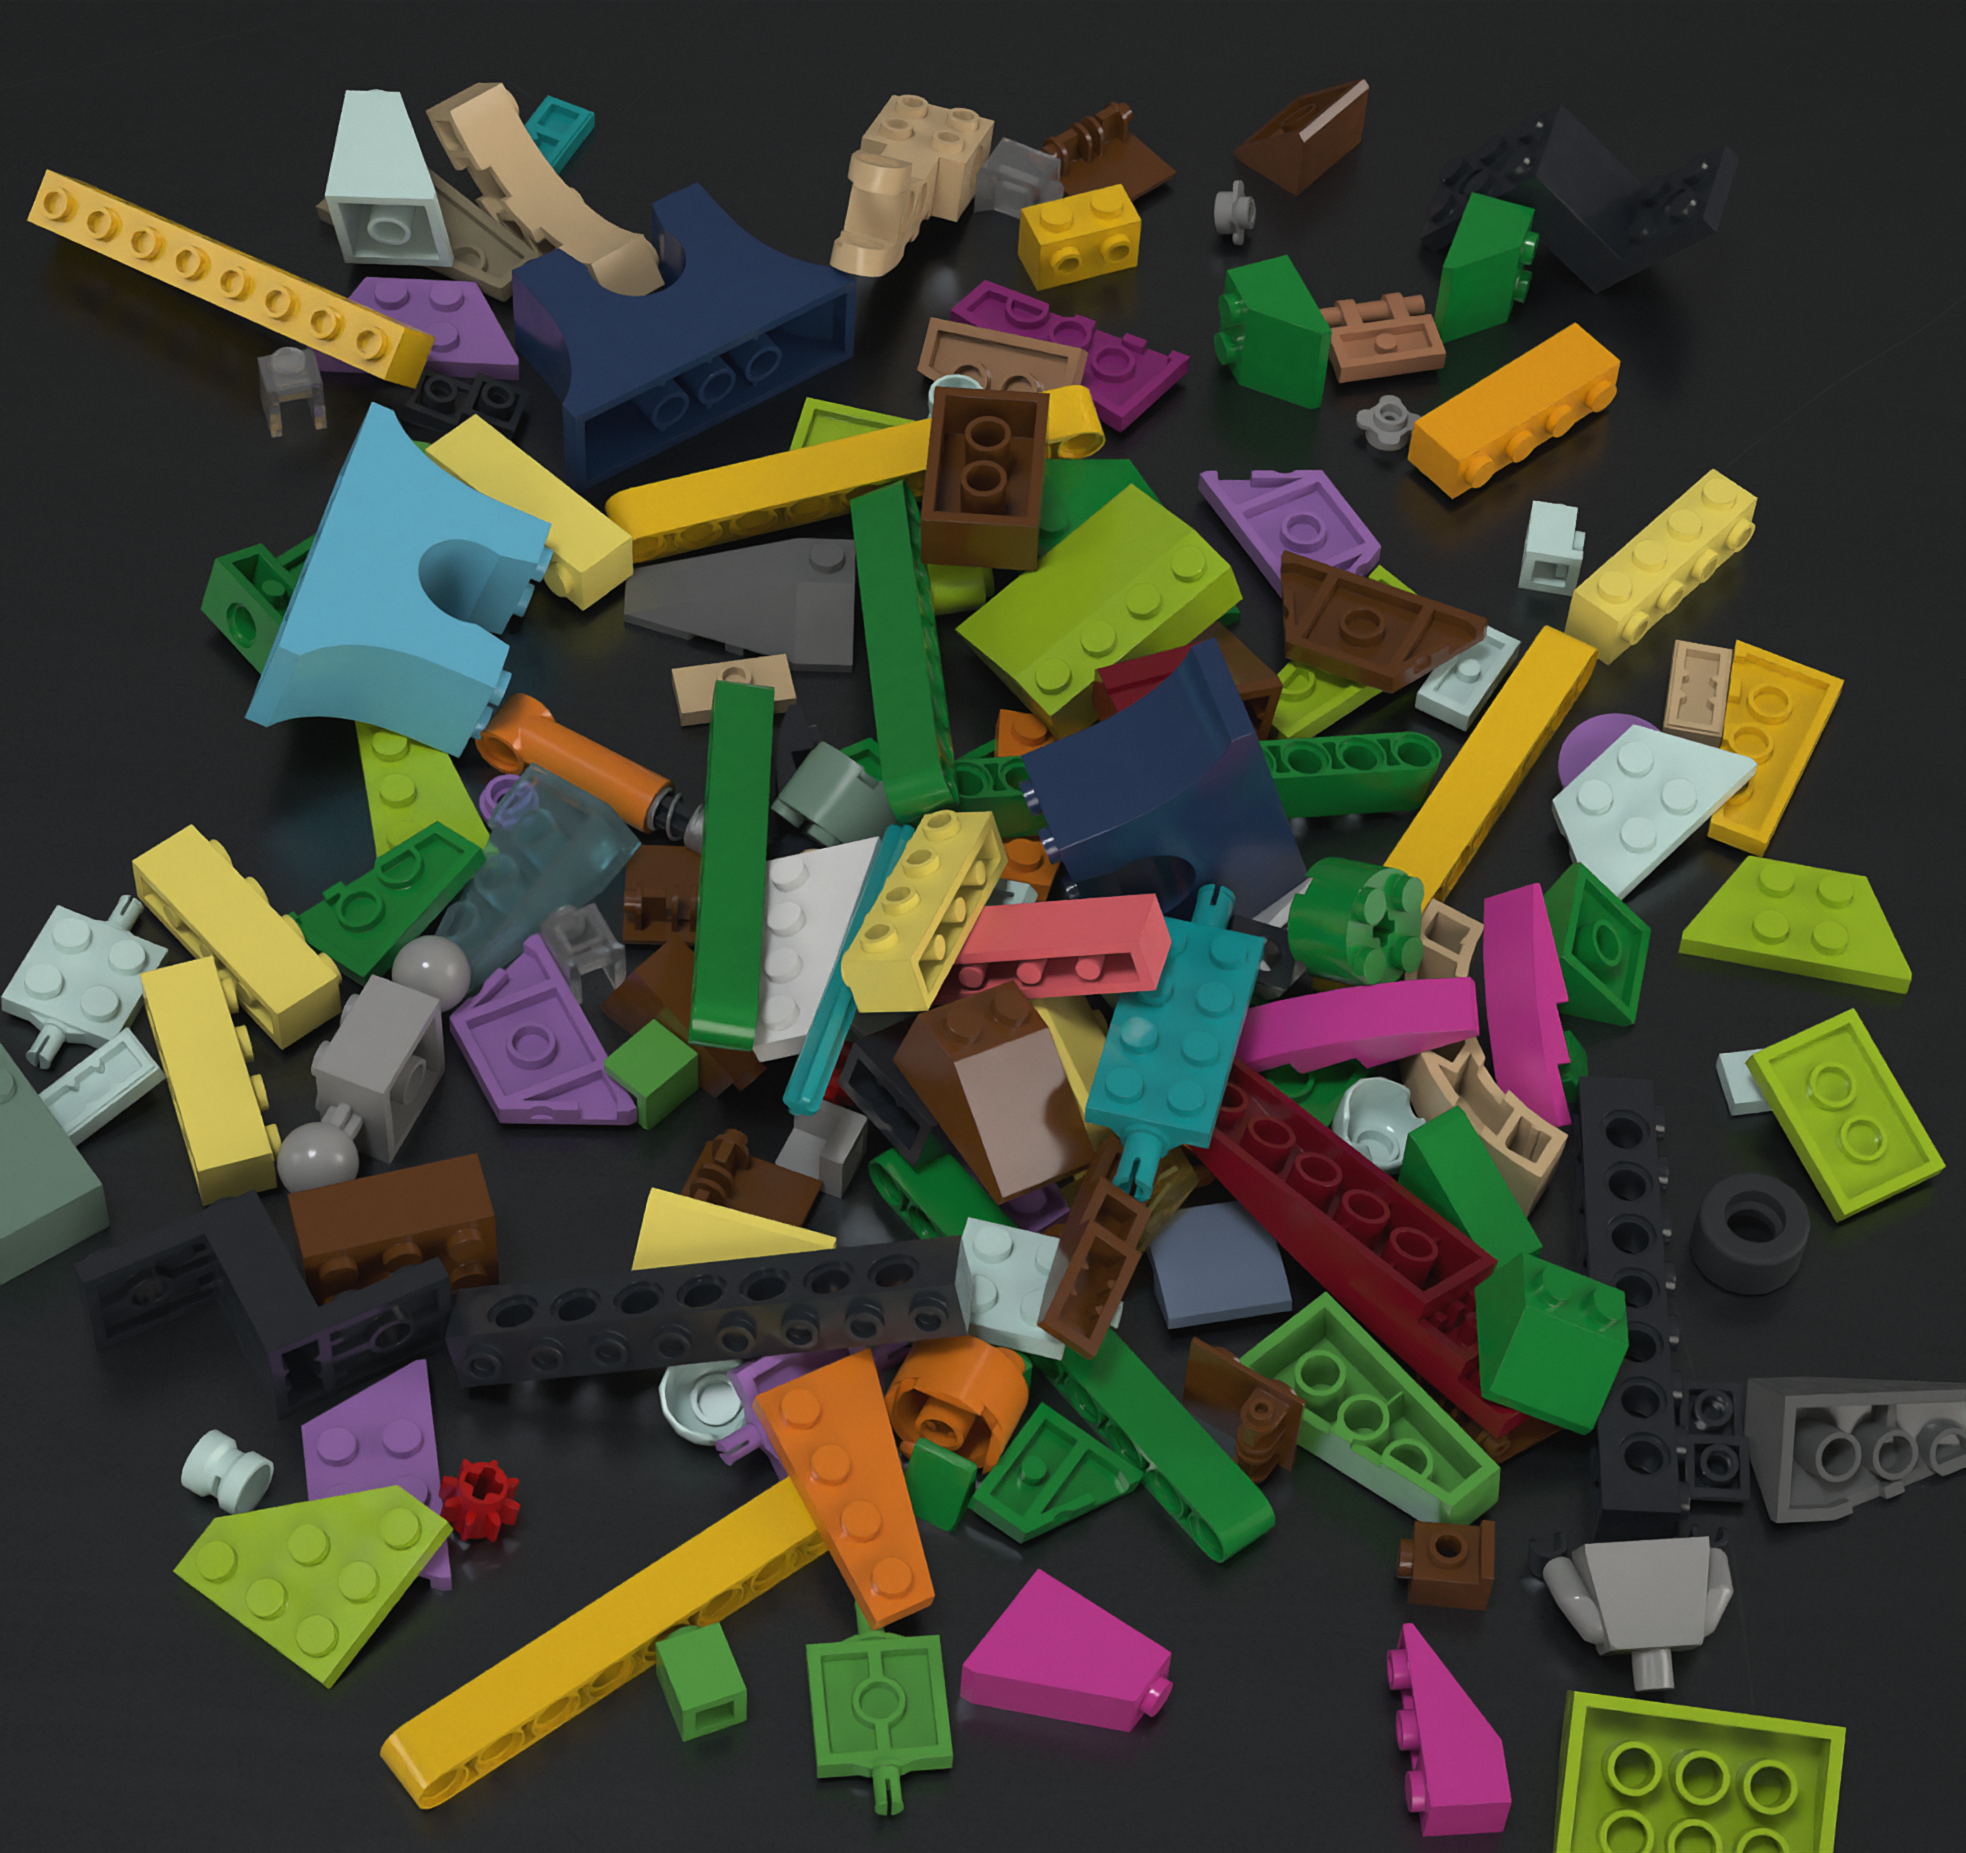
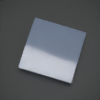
M1239 1201L1151 1213L1140 1239L1154 1272V1294L1168 1329L1292 1311V1298L1277 1241Z

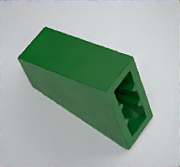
M1458 1105L1408 1133L1398 1179L1399 1184L1497 1259L1498 1263L1493 1273L1521 1252L1540 1258L1543 1247L1467 1115Z

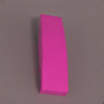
M1534 883L1484 899L1483 962L1487 1020L1495 1078L1498 1087L1505 1095L1510 1090L1530 1110L1549 1124L1560 1128L1572 1124L1558 1069L1559 1065L1570 1063L1557 1009L1558 1004L1568 1002L1569 999L1540 883Z
M1471 977L1405 980L1336 989L1249 1008L1235 1055L1257 1073L1290 1063L1300 1074L1353 1058H1357L1366 1068H1370L1479 1036L1475 982Z

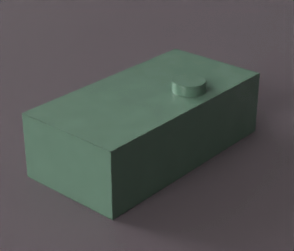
M0 1043V1285L106 1229L110 1226L103 1184Z

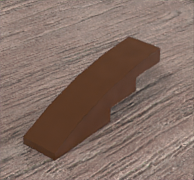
M1113 1135L1099 1143L1077 1193L1058 1243L1045 1285L1037 1321L1038 1327L1087 1360H1091L1096 1356L1142 1255L1135 1248L1152 1213V1210L1146 1207L1148 1200L1139 1202L1134 1199L1137 1189L1135 1179L1133 1180L1129 1195L1112 1184L1124 1149L1121 1141ZM1160 1167L1156 1171L1152 1185L1153 1189L1162 1171Z

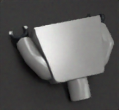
M1693 1524L1688 1538L1584 1544L1572 1552L1573 1562L1568 1558V1538L1564 1533L1558 1532L1554 1533V1552H1544L1537 1547L1534 1538L1529 1540L1528 1565L1533 1574L1544 1578L1558 1607L1582 1639L1595 1644L1599 1656L1631 1655L1635 1692L1668 1691L1675 1689L1671 1652L1688 1651L1701 1646L1704 1637L1715 1631L1733 1595L1729 1563L1725 1554L1730 1539V1532L1727 1528L1719 1527L1714 1542H1709V1536L1701 1537L1698 1531L1699 1525Z

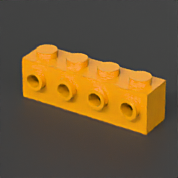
M1574 323L1416 420L1413 424L1408 460L1452 499L1471 487L1479 488L1498 470L1511 462L1517 463L1524 460L1535 447L1553 436L1560 437L1565 434L1576 421L1592 411L1600 412L1605 409L1616 395V381L1621 361L1578 324Z

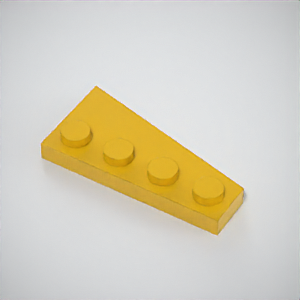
M1736 640L1719 749L1752 758L1758 765L1756 774L1710 816L1708 837L1763 857L1837 703L1844 680Z

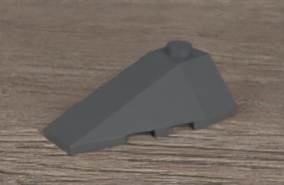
M796 538L633 569V575L626 579L624 621L687 640L696 636H702L725 643V651L742 656L746 650L767 656L786 654L789 669L793 671L852 673L854 540Z
M1806 1376L1748 1378L1744 1436L1749 1437V1458L1770 1520L1776 1523L1836 1520L1853 1513L1852 1507L1879 1496L1888 1499L1905 1492L1904 1486L1933 1474L1945 1476L1965 1468L1966 1383Z

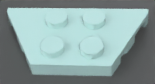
M1633 724L1552 800L1551 810L1560 833L1567 839L1570 847L1569 855L1573 864L1581 862L1622 900L1756 774L1758 763L1752 758Z

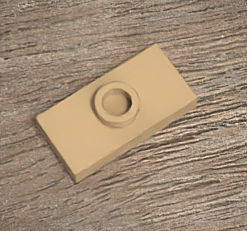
M1680 640L1675 641L1662 733L1719 749L1733 649Z
M786 654L672 669V685L681 726L710 723L716 679L775 687L774 714L784 713L789 705L796 704L797 698Z

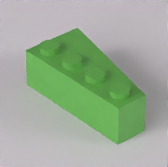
M1324 1292L1239 1358L1243 1365L1265 1378L1278 1379L1286 1383L1295 1391L1298 1397L1306 1401L1298 1445L1415 1519L1425 1522L1470 1525L1498 1502L1500 1467L1327 1292Z

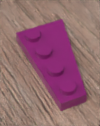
M984 280L950 310V321L1077 347L1088 352L1080 385L1089 389L1099 420L1120 433L1189 371L1190 356L1174 350L1171 351L1169 356L1148 349L1147 340L1128 333L1125 334L1123 339L1097 330L1096 321L1078 314L1075 317H1062L1049 312V304L987 280Z

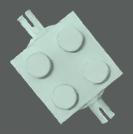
M129 895L121 896L108 921L94 920L59 905L56 906L1 996L2 1011L30 1021L41 1031L31 1049L26 1053V1058L32 1065L37 1066L40 1061V1068L48 1069L63 1042L87 1044L99 1049L125 1028L131 1027L144 1005L140 973L163 968L168 964L167 948L134 936L130 932L137 918L144 910L142 903L136 898H133L130 903Z
M968 1217L962 1236L974 1285L968 1335L990 1344L1062 1360L1066 1345L1037 1326L1045 1285L1060 1238ZM1120 1301L1109 1326L1118 1328L1123 1301Z

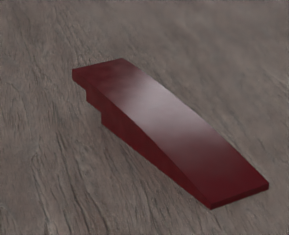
M1235 1055L1209 1149L1188 1144L1187 1146L1250 1214L1343 1306L1417 1373L1495 1438L1499 1439L1533 1417L1481 1397L1475 1287L1493 1274L1498 1260Z

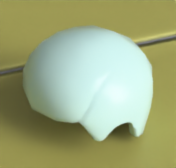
M1383 1077L1362 1078L1344 1093L1332 1122V1131L1385 1173L1393 1175L1400 1173L1408 1133L1425 1124L1426 1120L1424 1118H1417L1410 1107L1411 1093L1404 1085Z
M743 1359L667 1367L659 1385L663 1415L677 1435L694 1444L714 1446L717 1440L725 1438L746 1425L744 1407L727 1375V1372L744 1363Z

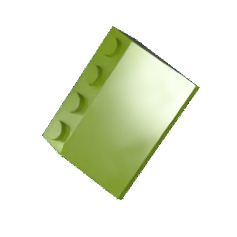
M1131 483L1037 561V571L1026 570L955 630L960 638L1017 698L1048 727V730L1056 739L1060 740L1088 728L1099 719L1092 699L1095 669L1185 646L1243 598L1231 566L1192 527Z
M1567 1690L1559 1755L1553 1853H1833L1846 1727Z

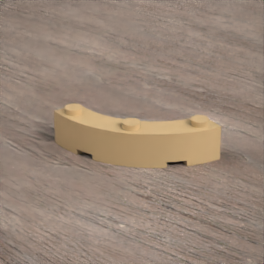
M476 83L426 110L437 137L456 170L467 168L474 182L483 193V196L475 200L481 210L537 254L543 256L560 248L587 266L590 275L599 285L622 295L644 296L664 285L658 270L660 265L659 257L652 244L645 239L644 234L632 233L608 222L587 206L581 195L574 188L568 187L532 140L519 118V108L516 100L504 88L503 83Z
M1432 898L1421 918L1419 938L1423 944V958L1419 967L1414 972H1404L1402 974L1401 981L1468 977L1473 969L1481 944L1484 924ZM1476 1036L1398 1059L1397 1064L1404 1086L1410 1090V1101L1417 1116L1424 1118L1427 1123L1458 1105L1467 1115L1526 1218H1528L1554 1177L1568 1134L1549 1124L1530 1110L1510 1090H1508L1506 1095L1503 1093L1483 1065L1486 1057Z

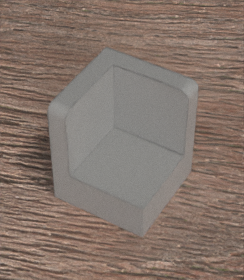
M822 1099L818 1112L812 1117L803 1114L798 1117L794 1116V1129L775 1164L823 1181L820 1191L841 1199L867 1152L868 1117Z

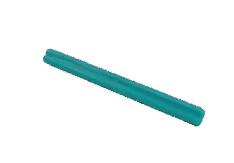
M892 824L886 828L782 1099L788 1106V1112L796 1117L801 1114L812 1117L819 1110L857 1009L851 988L845 985L842 978V957L852 944L863 924L866 914L873 907L884 887L887 877L891 875L905 850L907 842L915 832V829L908 824L902 827Z

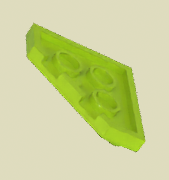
M394 1485L214 1518L173 1572L330 1690L454 1528L448 1521L400 1486Z

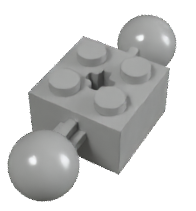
M435 935L422 936L410 941L399 951L394 960L392 981L372 974L360 995L352 994L346 1002L340 1019V1028L331 1042L325 1040L321 1043L312 1062L311 1073L316 1077L318 1092L315 1108L320 1112L321 1122L307 1123L294 1129L284 1139L278 1152V1173L282 1183L289 1192L295 1193L354 1180L359 1168L358 1152L388 1164L392 1162L446 1071L441 1013L455 1007L464 998L470 985L471 968L464 951L453 941Z

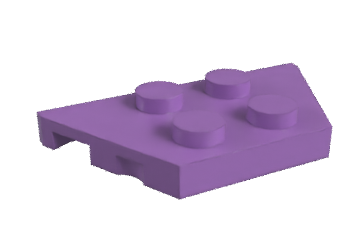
M366 277L348 298L435 336L436 339L424 366L427 369L449 377L475 378L477 372L495 379L519 380V358L476 282ZM308 346L305 349L306 371L368 373Z
M1274 470L1251 471L1250 480H1218L1217 471H1205L1199 475V491L1281 599L1280 565L1281 555L1284 550L1366 577L1379 561L1381 545L1322 470H1295L1285 474Z
M539 933L531 935L523 943L524 952L506 970L499 967L484 982L480 993L468 998L449 1017L450 1032L500 1123L630 1125L637 1122V1107L628 1091L605 1073L604 1061L608 1056Z
M426 1359L415 1360L301 1426L309 1501L398 1485L440 1516L443 1502L438 1496L441 1485ZM447 1538L418 1575L430 1579L431 1588L441 1591L452 1590Z

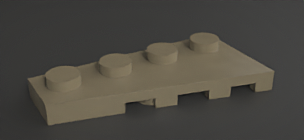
M427 167L436 191L454 260L452 267H424L456 281L476 282L482 293L505 302L513 295L512 270L522 266L531 259L541 256ZM325 198L316 205L317 213L320 220L334 226Z

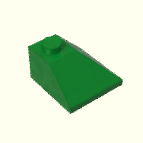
M1581 862L1575 863L1562 874L1543 896L1569 999L1568 1002L1557 1005L1558 1013L1624 1027L1635 1024L1651 928Z

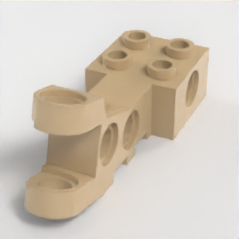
M893 95L863 135L861 149L852 154L847 178L853 181L844 230L841 231V236L834 241L830 265L841 271L860 276H883L898 265L903 257L907 242H913L919 234L920 223L923 219L928 220L930 216H935L957 222L986 178L994 121L979 117L976 112L970 109H947L928 104L924 98L919 96Z

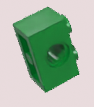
M260 543L215 559L200 609L255 669L262 674L297 580Z

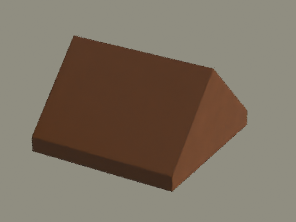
M1363 78L1298 96L1233 151L1240 162L1293 195L1298 196L1361 142L1369 92L1366 80Z

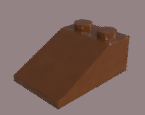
M1014 980L918 1014L892 1061L997 1205L1089 1168L1095 1153L1050 1028Z

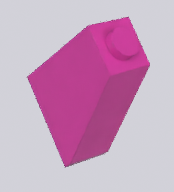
M1038 1568L962 1665L960 1697L972 1704L1130 1732L1144 1713L1150 1717L1155 1716L1167 1700L1173 1687V1683L1167 1679L1171 1652Z

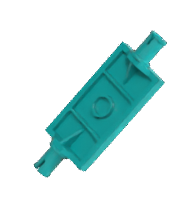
M1215 884L1204 885L1199 889L1191 922L1164 917L1172 943L1156 990L1120 993L1086 1103L1085 1122L1110 1127L1120 1137L1121 1145L1124 1147L1112 1184L1129 1195L1133 1180L1135 1179L1137 1189L1134 1199L1139 1202L1150 1199L1160 1158L1166 1156L1169 1150L1182 1144L1209 1149L1264 955L1265 938L1227 930L1231 913L1235 908L1237 900L1234 893L1224 886L1220 888L1215 906L1211 902Z

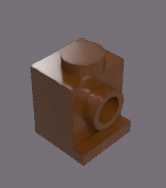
M1482 1520L1481 1526L1415 1521L1411 1539L1400 1538L1397 1552V1578L1408 1579L1407 1604L1486 1611L1494 1582L1495 1521Z

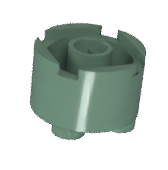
M823 741L819 742L816 748L809 753L770 806L774 813L797 829H799L803 822L806 823L800 834L815 841L822 849L877 836L882 841L887 827L892 824L904 826L898 823L891 810L883 782L875 780L864 771L865 768Z

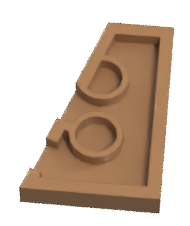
M931 317L917 371L933 381L946 375L959 374L974 379L983 389L1038 393L1064 386L1080 385L1088 352L1077 347Z

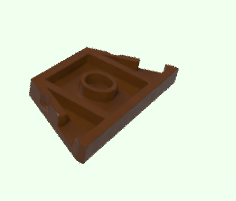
M1286 550L1281 555L1280 576L1286 658L1392 694L1480 643L1487 635V618Z

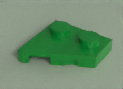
M1042 1402L1001 1456L996 1466L993 1467L972 1495L967 1507L1022 1544L1134 1491L1145 1473Z

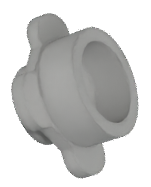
M1242 180L1234 181L1233 191L1218 192L1214 208L1215 226L1218 234L1233 235L1234 245L1243 244L1244 231L1254 227L1256 218L1255 201L1253 197H1245Z
M1385 395L1370 410H1360L1357 414L1356 423L1359 428L1366 430V438L1372 446L1384 451H1395L1407 444L1409 436L1412 434L1413 424L1421 416L1407 411L1400 398L1393 395Z

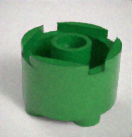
M1339 857L1324 858L1309 869L1305 876L1313 879L1305 894L1295 893L1288 916L1290 951L1295 961L1304 962L1308 969L1304 971L1311 977L1354 986H1365L1395 982L1404 972L1412 973L1419 967L1424 952L1422 941L1419 938L1424 886L1419 878L1408 876V874L1400 869Z

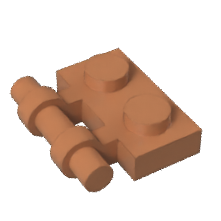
M1400 292L1383 294L1381 300L1356 304L1353 299L1336 301L1334 307L1319 309L1332 330L1329 358L1339 383L1444 368L1446 351L1432 314H1425V304L1422 295L1403 297Z

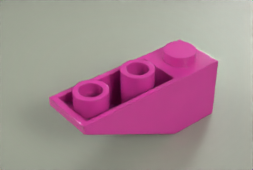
M1413 1623L1402 1624L1397 1648L1387 1652V1677L1390 1689L1401 1691L1403 1710H1397L1396 1735L1400 1751L1410 1750L1413 1771H1406L1405 1794L1409 1812H1419L1423 1837L1503 1832L1512 1799L1502 1740Z

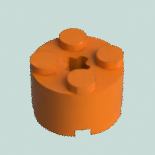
M970 1335L915 1341L884 1396L891 1427L903 1440L899 1450L910 1459L918 1439L926 1438L976 1463L977 1468L983 1467L982 1474L991 1471L999 1461L1028 1403V1387L1023 1377L1026 1367L1022 1357L1009 1348H995L989 1343Z

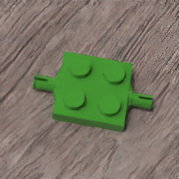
M855 1601L854 1607L856 1609L858 1635H854L841 1642L806 1644V1665L817 1778L853 1775L873 1777L875 1812L880 1815H887L888 1802L886 1790H888L891 1815H895L904 1809L900 1775L910 1771L952 1768L953 1752L940 1635L904 1637L889 1632L885 1633L884 1627L875 1631L871 1630L859 1605Z

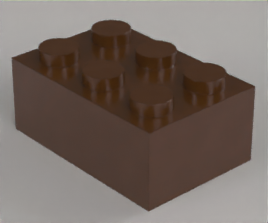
M935 386L921 511V564L1037 571L1049 440L1050 393Z
M477 1153L287 1194L297 1268L318 1307L329 1303L341 1292L350 1289L360 1290L390 1277L393 1272L405 1265L422 1264L436 1257H439L449 1275L451 1295L457 1294L458 1289L499 1284L495 1215Z

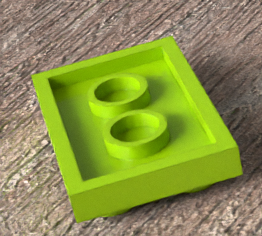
M1854 1008L1756 1052L1745 1062L1836 1223L1938 1175L1946 1168L1945 1163Z

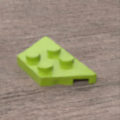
M1748 856L1686 927L1682 933L1678 953L1901 994H1907L1912 977L1911 970L1867 877L1755 856Z

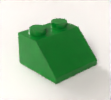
M1474 192L1471 193L1442 270L1434 322L1443 344L1507 322L1514 301L1524 303L1532 277L1531 271L1524 270V264L1531 266L1540 236L1539 233L1531 231L1535 209Z
M1284 255L1227 270L1224 294L1220 295L1218 300L1221 315L1219 333L1214 335L1215 352L1222 365L1228 364L1239 385L1308 409L1321 407L1332 330L1289 256Z
M1521 1252L1475 1287L1481 1397L1585 1436L1595 1426L1629 1347L1625 1292Z

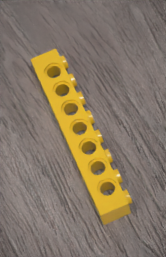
M48 169L27 219L29 222L389 382L416 389L436 339L435 336L95 186Z

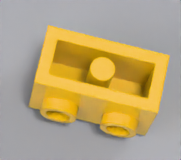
M1122 184L1021 208L1018 256L1037 291L1136 267L1142 220Z

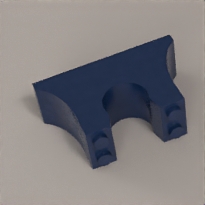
M698 182L680 191L670 193L661 200L652 203V246L658 254L660 261L658 270L664 281V285L657 288L658 293L644 296H628L607 290L592 278L587 266L560 248L541 257L531 259L522 266L513 269L512 289L515 347L547 382L562 404L566 482L579 494L854 357L856 280L850 273L841 271L833 266L813 264L790 257L762 243L740 227Z
M1215 637L1192 646L1184 660L1169 677L1129 707L1091 727L1021 755L1030 779L1020 782L1019 785L1032 816L1044 813L1048 826L1037 831L1051 865L1063 860L1068 874L1062 876V880L1070 900L1155 893L1164 917L1191 922L1199 889L1204 885L1215 884L1211 901L1214 903V906L1216 905L1220 888L1224 886L1234 893L1237 900L1231 917L1236 914L1253 919L1309 878L1305 876L1307 873L1257 734Z

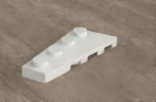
M879 836L766 861L759 1002L753 1051L760 1062L800 1054L881 844Z

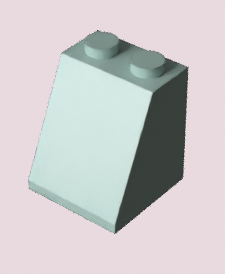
M378 89L369 91L346 90L325 192L326 202L345 263L452 267L454 256L436 191L400 92H386Z

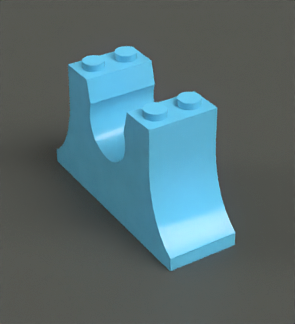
M372 402L338 475L245 718L265 727H269L277 722L300 717L322 716L350 719L389 729L460 758L470 737L481 740L479 733L487 728L493 712V708L487 706L488 702L497 706L500 704L512 673L502 669L510 646L489 632L502 634L512 614L519 617L524 615L535 585L530 584L529 581L533 579L541 582L553 554V550L544 547L552 524L486 496L451 476L436 465L412 442L398 422L393 410Z

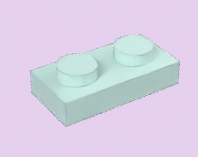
M1487 626V635L1483 641L1432 671L1417 693L1415 708L1466 732L1518 657L1521 641Z

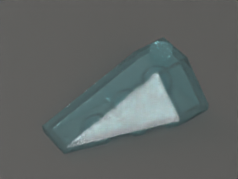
M534 762L529 765L494 808L487 823L492 833L483 850L487 861L469 880L460 901L448 906L435 933V936L445 937L456 943L467 956L471 968V981L466 995L487 980L499 967H504L523 952V943L531 935L539 933L542 938L601 893L642 844L609 804Z

